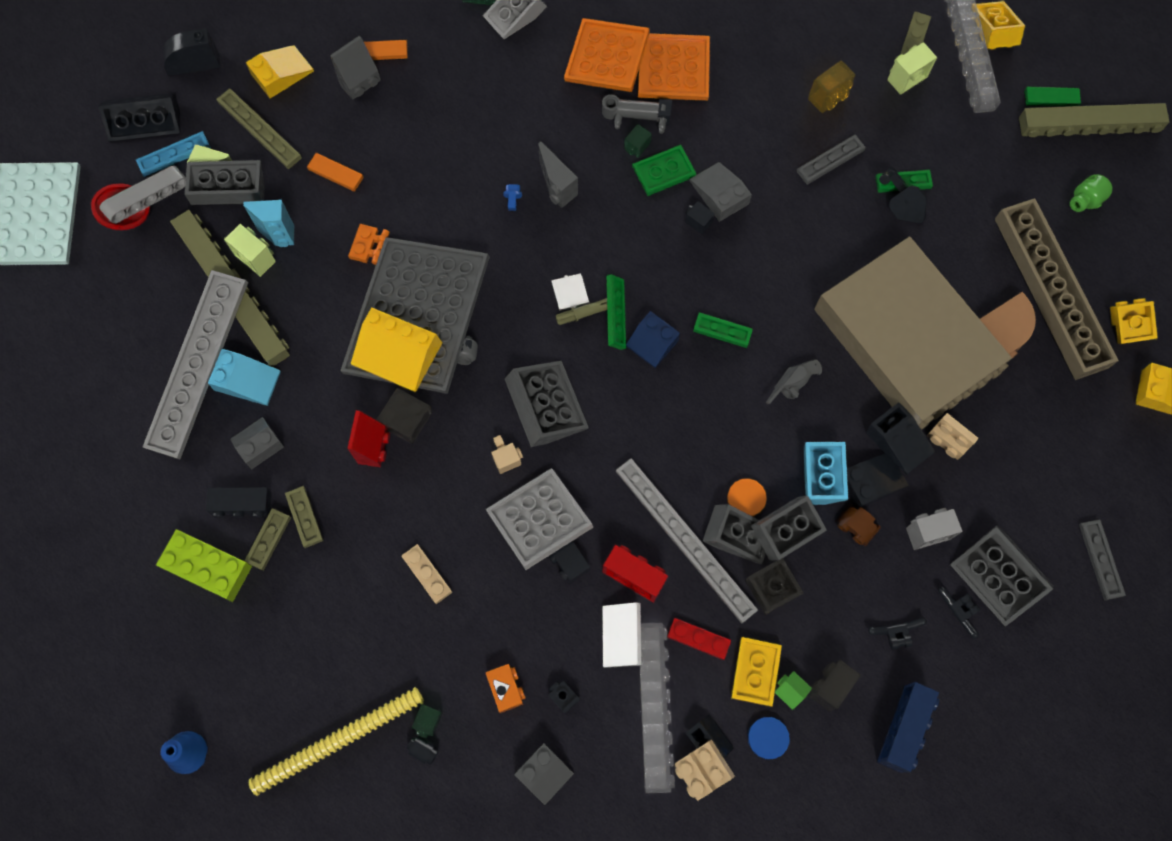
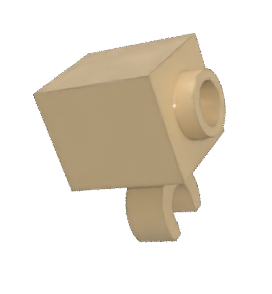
M500 435L493 438L497 450L491 453L499 473L502 474L520 466V459L523 456L519 447L515 448L513 443L505 446Z

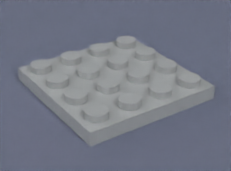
M552 468L486 509L488 515L525 570L593 528L591 521Z

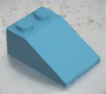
M221 349L208 384L214 391L268 406L281 371L242 354Z

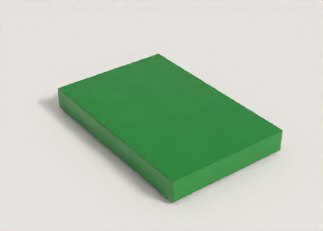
M681 145L632 164L647 196L689 180L696 175Z

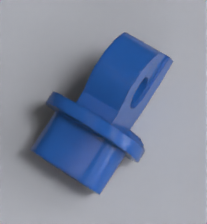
M508 184L506 185V191L503 192V196L508 198L509 211H516V199L522 197L520 185Z

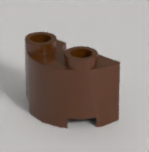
M849 504L835 520L840 530L845 533L847 531L851 532L854 535L853 540L865 547L880 530V526L874 523L876 519L869 512L861 507L857 510L853 504Z

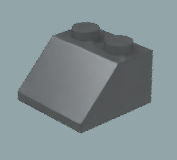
M263 417L230 439L237 452L251 469L284 448Z
M543 743L514 775L546 805L574 773Z

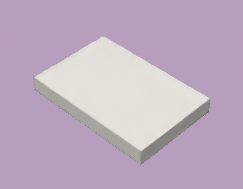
M640 603L603 606V667L641 665Z

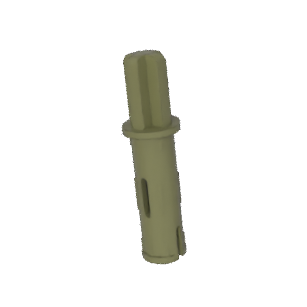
M607 298L578 308L572 307L569 311L557 314L556 321L559 325L574 320L577 322L578 319L607 310Z

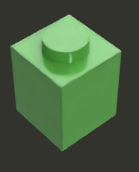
M793 671L789 676L783 675L777 682L779 687L775 693L793 710L805 699L812 688Z

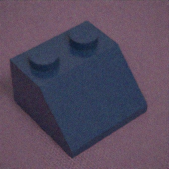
M650 311L639 323L626 347L656 368L676 345L680 333Z

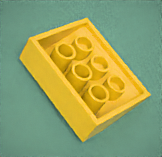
M371 307L362 323L351 365L416 392L439 351L442 341L437 334Z

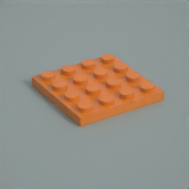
M582 18L564 80L566 82L632 92L649 37V28Z
M649 33L639 67L638 98L708 101L710 36Z

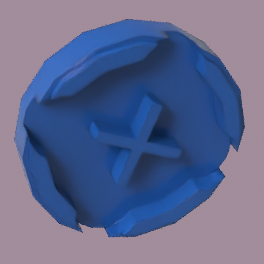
M763 717L755 721L748 732L750 748L758 757L763 759H775L782 756L790 742L786 726L780 720L773 717Z

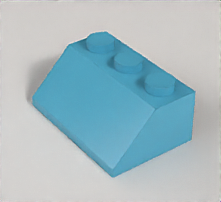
M282 200L244 202V207L257 230L269 241L279 247L294 245V224Z
M806 442L804 446L805 495L810 498L813 505H826L848 500L845 442Z

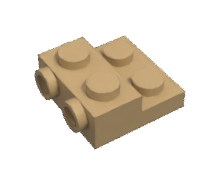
M948 413L927 435L932 443L940 445L950 457L957 460L979 439Z
M712 740L675 763L677 776L685 780L688 785V794L691 797H695L697 801L735 777Z

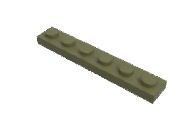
M228 89L216 99L232 117L288 170L302 159L301 155L231 89Z

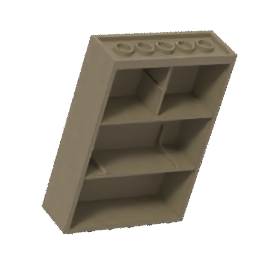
M911 237L903 240L822 294L814 309L889 404L893 407L899 402L914 417L921 430L933 419L936 420L942 416L947 409H952L959 401L968 398L977 388L980 389L985 386L990 379L998 377L1009 366L1007 363L1012 359Z

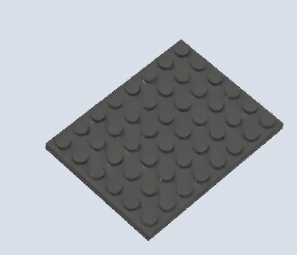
M386 237L340 371L347 375L392 383L351 365L362 323L372 307L437 334L442 341V345L418 388L448 394L490 258L488 253Z

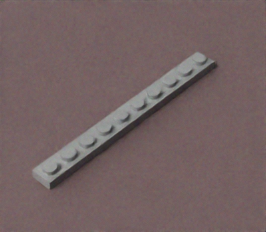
M630 459L619 467L616 473L738 620L743 623L757 612L758 609L636 463Z

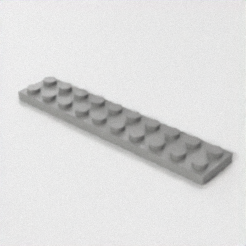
M211 270L143 448L181 459L209 386L208 381L221 349L224 347L248 284L246 280Z

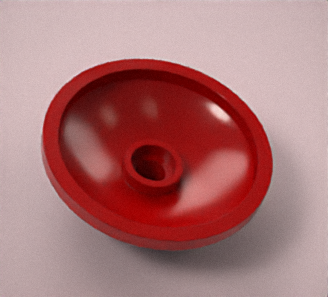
M128 184L105 186L94 195L91 202L94 218L103 226L114 230H129L141 225L149 215L150 206L118 223H112L100 210V205L106 199L132 186Z

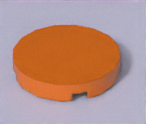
M752 479L736 481L730 487L727 495L729 505L752 517L763 510L767 501L763 486Z

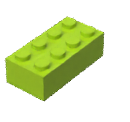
M177 529L156 564L158 567L231 602L234 601L252 568L248 563Z

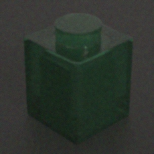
M637 124L625 138V150L639 158L650 145L652 133Z
M421 704L412 726L413 729L417 730L415 734L426 739L428 735L434 736L443 713Z

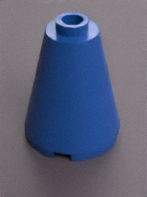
M191 731L178 733L165 742L161 748L163 760L170 769L179 774H190L197 771L204 764L208 752L206 741L202 736Z

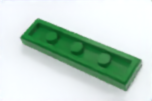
M611 274L607 276L608 346L623 350L626 349L624 279Z

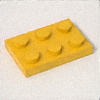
M741 637L731 699L773 706L782 645Z

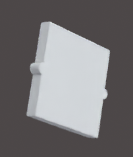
M581 274L565 275L564 278L552 280L560 311L589 304Z

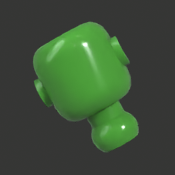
M1100 174L1088 177L1074 191V197L1070 201L1072 210L1082 212L1085 209L1101 207L1102 203L1112 194L1111 182Z

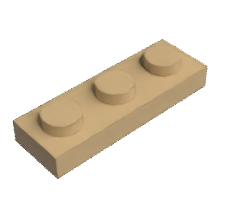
M418 544L402 555V558L436 604L452 593Z

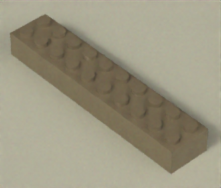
M1034 198L1002 209L995 218V221L1074 379L1077 380L1109 369L1119 360L1036 199Z

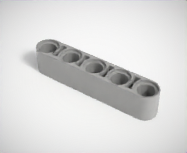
M176 166L168 167L106 199L101 203L100 210L112 223H118L183 189L186 177Z

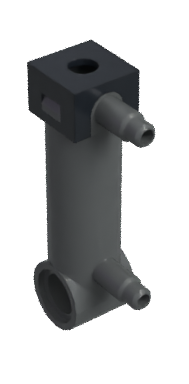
M607 95L602 100V115L606 119H615V129H620L622 117L655 120L659 124V133L663 134L666 125H669L672 100L660 99L659 103L618 99L615 95Z

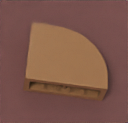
M1021 292L980 320L1013 358L1018 354L1016 351L1031 337L1036 319L1031 302Z

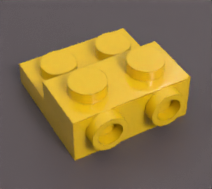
M1145 298L1134 299L1132 304H1128L1127 301L1115 302L1116 306L1110 307L1112 325H1116L1118 344L1157 338L1154 301H1146Z

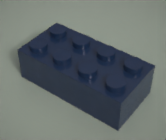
M917 682L904 686L877 763L900 773L911 772L916 768L918 764V751L922 750L926 740L924 738L925 731L929 730L933 719L930 718L932 711H935L939 704V699L937 698L939 692Z

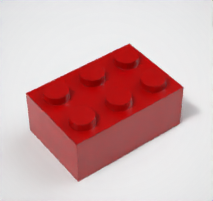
M615 545L603 565L602 573L654 603L668 578V575L665 574L666 571L659 566L654 568L649 565V561L638 555L636 557L630 554L631 550L627 547Z

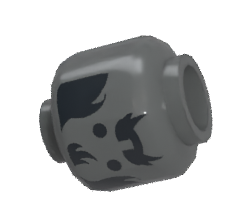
M465 336L458 364L469 365L476 360L478 344L472 340V337Z

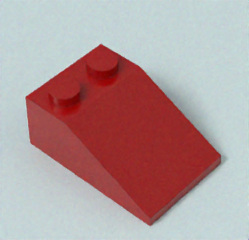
M356 410L348 450L358 464L381 468V463L385 462L386 451L384 449L385 445L389 443L390 432H388L384 424Z

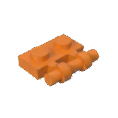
M360 224L348 255L349 259L367 263L369 257H372L371 263L376 265L384 240L389 236L390 232L383 229L382 234L377 235L378 228ZM374 242L378 243L376 249L372 250Z

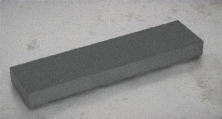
M853 135L799 167L796 172L808 185L860 154L866 147L856 135Z
M1101 520L1079 524L1104 601L1126 596Z

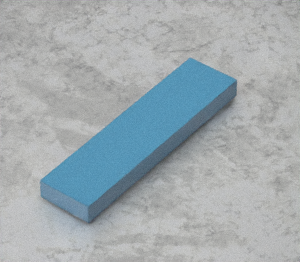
M202 131L138 158L136 162L142 175L146 177L189 158L195 144L210 149L211 147Z

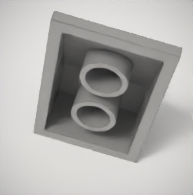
M496 0L483 16L501 37L506 39L535 20L547 6L542 0Z

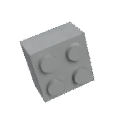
M946 508L935 511V514L928 516L925 513L912 520L906 530L913 549L917 550L951 540L963 532L954 509L947 511Z

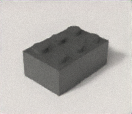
M808 496L795 498L751 525L769 560H780L827 531Z

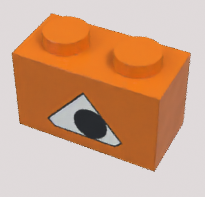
M507 664L485 672L500 713L523 705L522 700L525 699L522 687L517 688L515 680L518 679L515 667L510 668V665Z

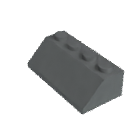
M260 160L187 162L185 196L191 205L244 204V202L264 201L265 185Z

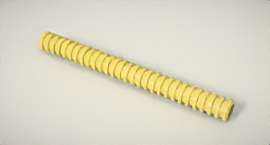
M414 687L413 691H407L406 695L403 693L401 694L402 697H396L395 701L390 700L389 704L385 703L384 707H378L377 711L374 709L373 713H367L366 717L362 716L360 720L356 719L355 723H349L348 727L345 725L344 729H338V732H333L332 736L327 735L326 739H320V742H315L314 746L309 745L308 749L304 748L302 752L298 751L296 755H291L290 759L286 758L285 762L280 761L279 765H273V768H268L267 772L262 771L261 775H255V778H250L248 782L251 791L256 796L260 795V792H265L266 788L271 789L272 785H278V782H283L284 778L289 779L290 775H296V772H301L302 768L307 769L308 765L312 766L313 762H319L320 758L325 759L326 755L330 756L331 752H337L338 748L341 750L344 745L348 746L349 742L353 743L354 739L359 740L360 736H366V733H371L372 729L377 730L378 726L382 727L383 723H389L390 719L395 720L396 716L400 717V714H405L406 710L411 711L412 707H418L419 703H424L420 691Z

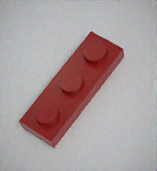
M674 618L667 636L669 639L722 660L725 659L731 642L727 638Z

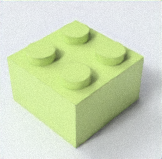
M924 42L918 46L915 45L906 54H900L894 60V66L891 68L887 80L901 95L928 77L937 57Z
M239 224L224 240L233 254L261 277L276 262L272 256L274 253L268 248L269 244L263 238L258 239L255 237L256 234L251 228H245Z

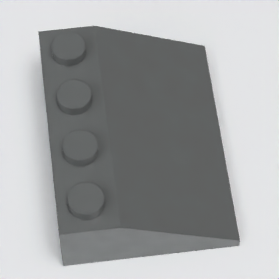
M562 361L514 368L505 378L531 447L548 444L589 428Z
M996 525L950 564L1005 627L1054 589V585L999 525Z

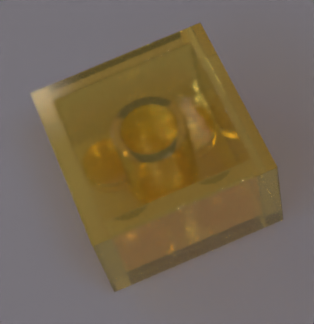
M842 60L814 80L808 100L821 113L833 109L838 101H843L849 96L850 88L854 84L855 74Z

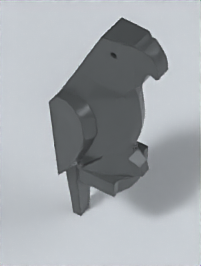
M814 359L789 367L774 387L775 389L766 403L770 404L780 391L786 398H798L799 389L807 384L811 375H820L822 373L820 362Z

